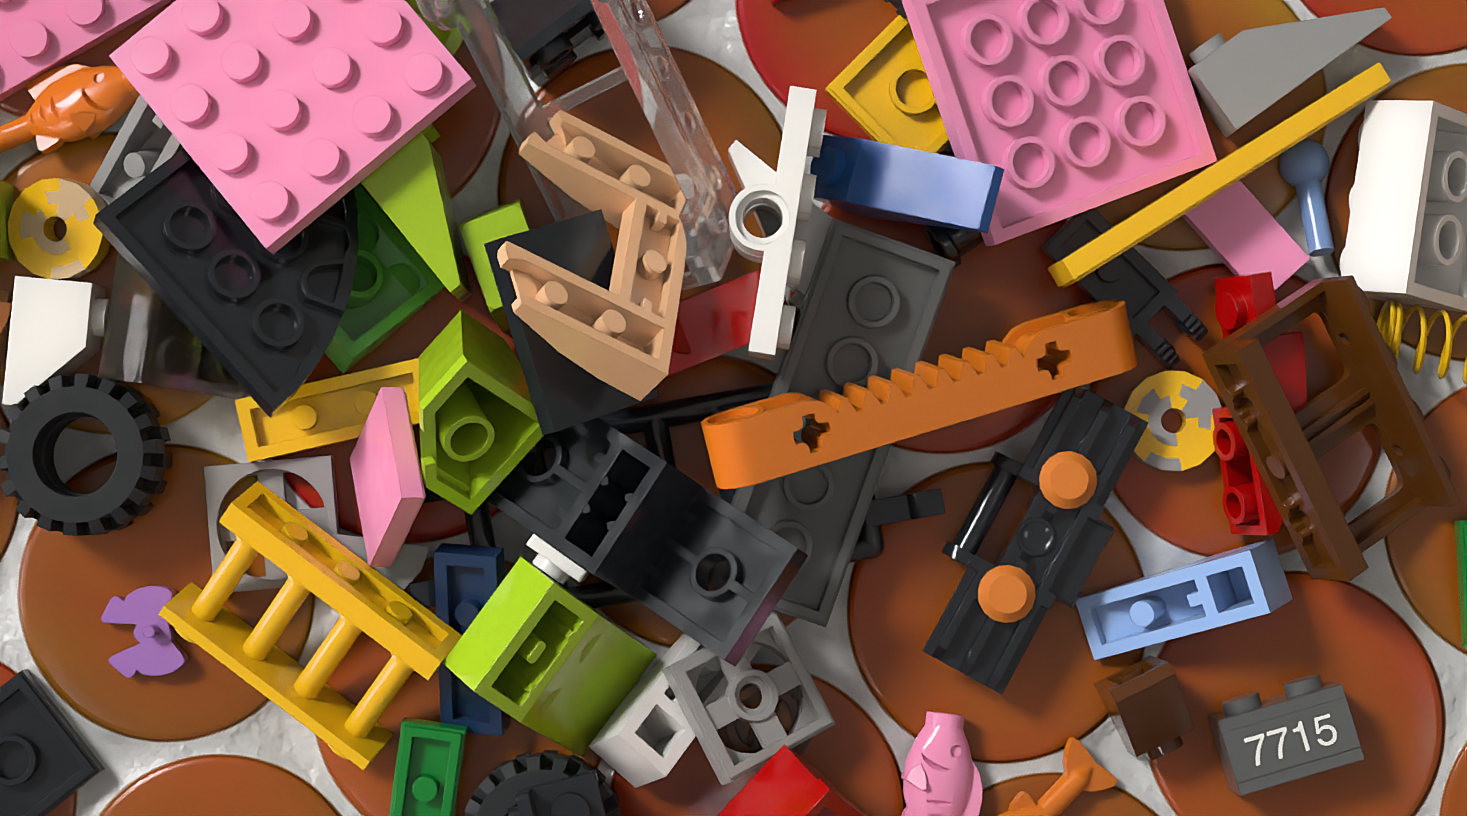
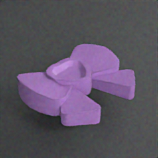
M152 585L136 589L128 594L125 599L122 596H114L110 599L101 616V621L104 623L137 624L134 629V637L140 643L109 658V663L125 677H134L138 671L149 676L165 675L178 671L187 665L189 658L175 641L176 633L174 627L158 615L162 607L176 595V591L172 587Z

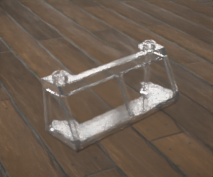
M416 0L424 18L428 21H433L438 28L444 31L458 28L519 149L521 144L534 131L545 142L551 139L555 134L549 124V119L560 109L567 111L628 80L686 199L679 218L686 238L685 261L690 271L684 272L681 291L722 279L734 250L730 238L729 211L738 193L646 0H590L621 66L546 104L539 102L489 0ZM525 160L556 222L592 212L571 198Z

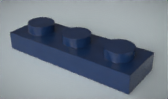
M441 543L433 552L436 616L461 635L465 633L505 578L504 548ZM444 664L441 665L439 668L441 722L468 726L467 733L503 736L510 726V715L475 693Z

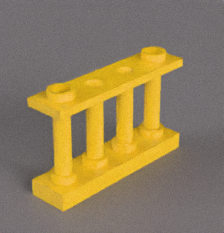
M257 481L229 505L219 520V523L233 532L237 539L204 589L202 590L193 582L189 583L162 607L158 615L175 627V630L182 638L200 646L324 740L336 755L350 760L364 770L393 736L391 732L377 723V721L411 673L416 671L429 680L441 667L442 662L462 635ZM258 553H260L287 573L288 579L253 629L224 607V604ZM312 592L337 611L340 618L307 666L303 667L274 644L309 593ZM365 632L390 651L392 657L358 705L355 706L327 685L326 682L360 633Z

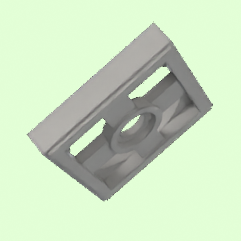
M334 456L204 467L212 575L228 553L227 542L236 541L237 539L233 532L219 523V520L225 513L224 500L231 489L247 476H258L260 483L286 502L284 473L292 472L301 476L317 490L323 500L324 507L300 509L297 511L325 532L340 534ZM264 557L266 576L254 577L245 573L233 592L282 588L288 576L287 573Z
M776 610L771 612L752 641L754 644L773 651L785 662L773 670L764 673L760 670L752 669L745 654L735 667L706 647L662 669L721 785L729 784L767 763L784 744L792 749L836 724ZM715 657L728 681L725 696L703 706L696 692V684L703 665L706 661ZM746 684H753L761 691L762 700L755 709L746 708L740 701V690ZM797 686L799 698L798 712L793 727L787 735L774 710L778 703V696ZM736 719L749 722L763 749L756 753H741L724 746L716 730Z

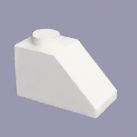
M15 276L2 404L11 406L13 404L22 405L27 400L23 393L34 385L45 386L49 384L48 379L52 377L71 375L100 351L101 337L109 336L113 320V304L111 299H105V287L87 282Z

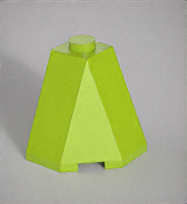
M460 310L419 356L421 473L426 488L472 515L544 435H542L521 363L506 340Z

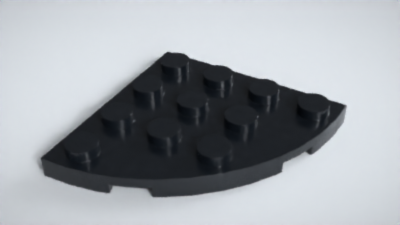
M183 148L98 212L93 222L95 227L270 418L296 394L315 370L331 343L342 315L346 310L355 277L359 244L358 211L354 188L275 254H272L263 246Z

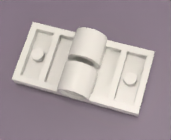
M790 86L775 185L762 183L743 189L733 200L729 211L730 238L734 248L744 258L762 263L748 359L774 363L776 348L789 350L796 306L783 305L786 284L799 286L806 241L793 239L796 220L809 222L817 175L804 173L806 156L819 158L827 114L826 109L814 108L817 91L815 89ZM756 211H767L777 217L781 227L774 235L759 238L746 230L744 221L750 214Z

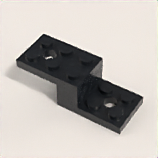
M599 418L554 433L545 434L486 498L492 505L583 568L629 594L735 667L809 556ZM555 447L556 460L554 465L548 472L536 476L535 462L538 456L545 449ZM729 560L731 575L728 582L716 591H709L707 577L711 568L720 561Z

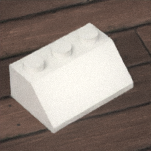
M1366 100L1364 121L1358 132L1359 156L1355 183L1349 194L1350 218L1346 246L1340 257L1341 276L1353 275L1357 285L1371 299L1382 301L1393 299L1394 302L1399 300L1402 304H1419L1422 307L1467 313V114L1435 101Z

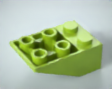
M520 557L442 663L475 693L525 726L582 757L589 748L588 746L657 654Z

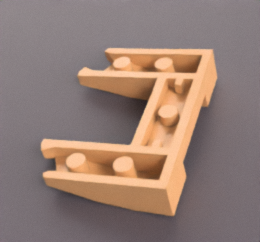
M560 109L549 121L555 135L545 142L534 131L521 144L518 154L571 198L590 211L601 209L605 221L619 229L609 291L509 241H506L499 248L497 258L500 268L510 271L517 299L511 305L513 312L562 355L596 378L641 401L669 372L698 180Z

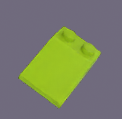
M430 124L362 180L361 183L449 292L461 302H464L472 295L443 160L431 144L441 135Z

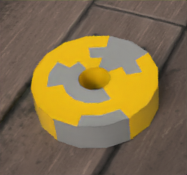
M1162 371L1143 378L1128 392L1122 406L1126 411L1148 422L1132 454L1140 463L1158 471L1178 472L1200 465L1215 451L1213 445L1215 426L1212 409L1222 407L1217 394L1203 379L1186 371ZM1168 409H1173L1181 415L1182 426L1176 433L1167 432L1161 424V417Z

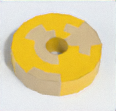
M70 178L44 179L25 188L13 203L7 222L9 244L17 260L32 274L47 279L79 278L96 269L107 255L110 242L93 224L96 214L104 209L106 204L103 198L88 184ZM59 218L64 220L67 227L66 235L61 240L55 236L53 228Z

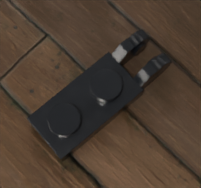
M1095 208L1073 215L1040 249L1056 263L1113 226ZM1131 247L1075 282L1093 302L1112 299L1125 301L1132 336H1135L1138 342L1167 369L1171 370L1180 361L1179 355L1176 354L1175 348L1166 339L1162 338L1147 324L1161 308L1185 336L1199 342L1208 333L1203 322L1175 295L1178 291L1134 247Z

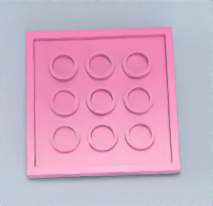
M176 0L109 55L263 246L272 254H275L476 87L472 78L405 0Z
M902 0L955 157L995 165L1004 169L988 233L981 232L985 246L997 245L1217 161L1164 0Z

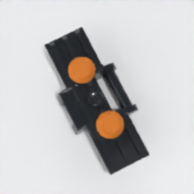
M1078 386L1062 391L1023 464L995 451L989 462L994 466L991 474L954 542L946 541L941 551L943 554L967 566L928 638L922 650L923 652L994 691L1003 694L1047 610H1050L1054 600L1071 609L1074 608L1082 593L1080 590L1103 547L1108 545L1115 532L1113 527L1101 521L1099 517L1105 508L1104 505L1144 433L1148 425L1147 421L1090 390ZM1016 479L1033 488L1027 503L1029 507L1005 550L1001 551L995 563L991 564L978 557L976 553Z

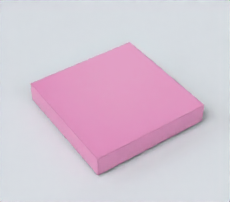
M403 387L380 388L350 457L369 567H391L426 497L407 395Z

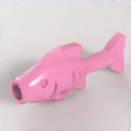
M932 711L926 712L925 725L910 749L905 760L904 772L900 777L904 780L903 795L906 802V807L902 811L901 816H979L983 787L980 773L972 761L970 747L963 730L965 716Z

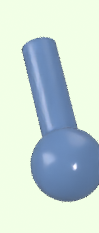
M1305 138L1280 154L1278 167L1282 178L1289 185L1296 188L1309 255L1319 257L1335 251L1321 185L1329 171L1330 161L1327 151L1320 143Z

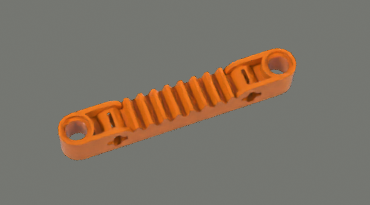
M1118 299L1091 302L1022 322L1013 327L1002 342L995 340L986 341L985 351L966 347L962 350L961 359L948 354L939 355L938 366L918 361L915 363L914 373L895 368L891 371L890 380L871 375L868 376L866 388L852 382L844 383L842 395L824 389L819 393V400H816L799 392L782 393L713 414L702 420L701 426L716 486L720 489H736L759 484L1129 371L1138 365L1126 303ZM802 417L810 419L809 426L803 428ZM803 428L801 430L802 440L794 438L793 432Z

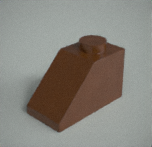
M1148 656L1094 683L1127 752L1135 757L1146 753L1149 760L1163 757L1184 744L1180 735L1194 729L1175 673L1168 661Z

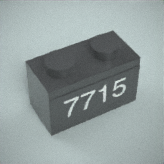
M1312 674L1283 683L1285 694L1261 701L1259 692H1251L1222 701L1221 704L1224 712L1208 716L1229 790L1242 796L1364 760L1342 684L1332 681L1322 683L1320 674Z

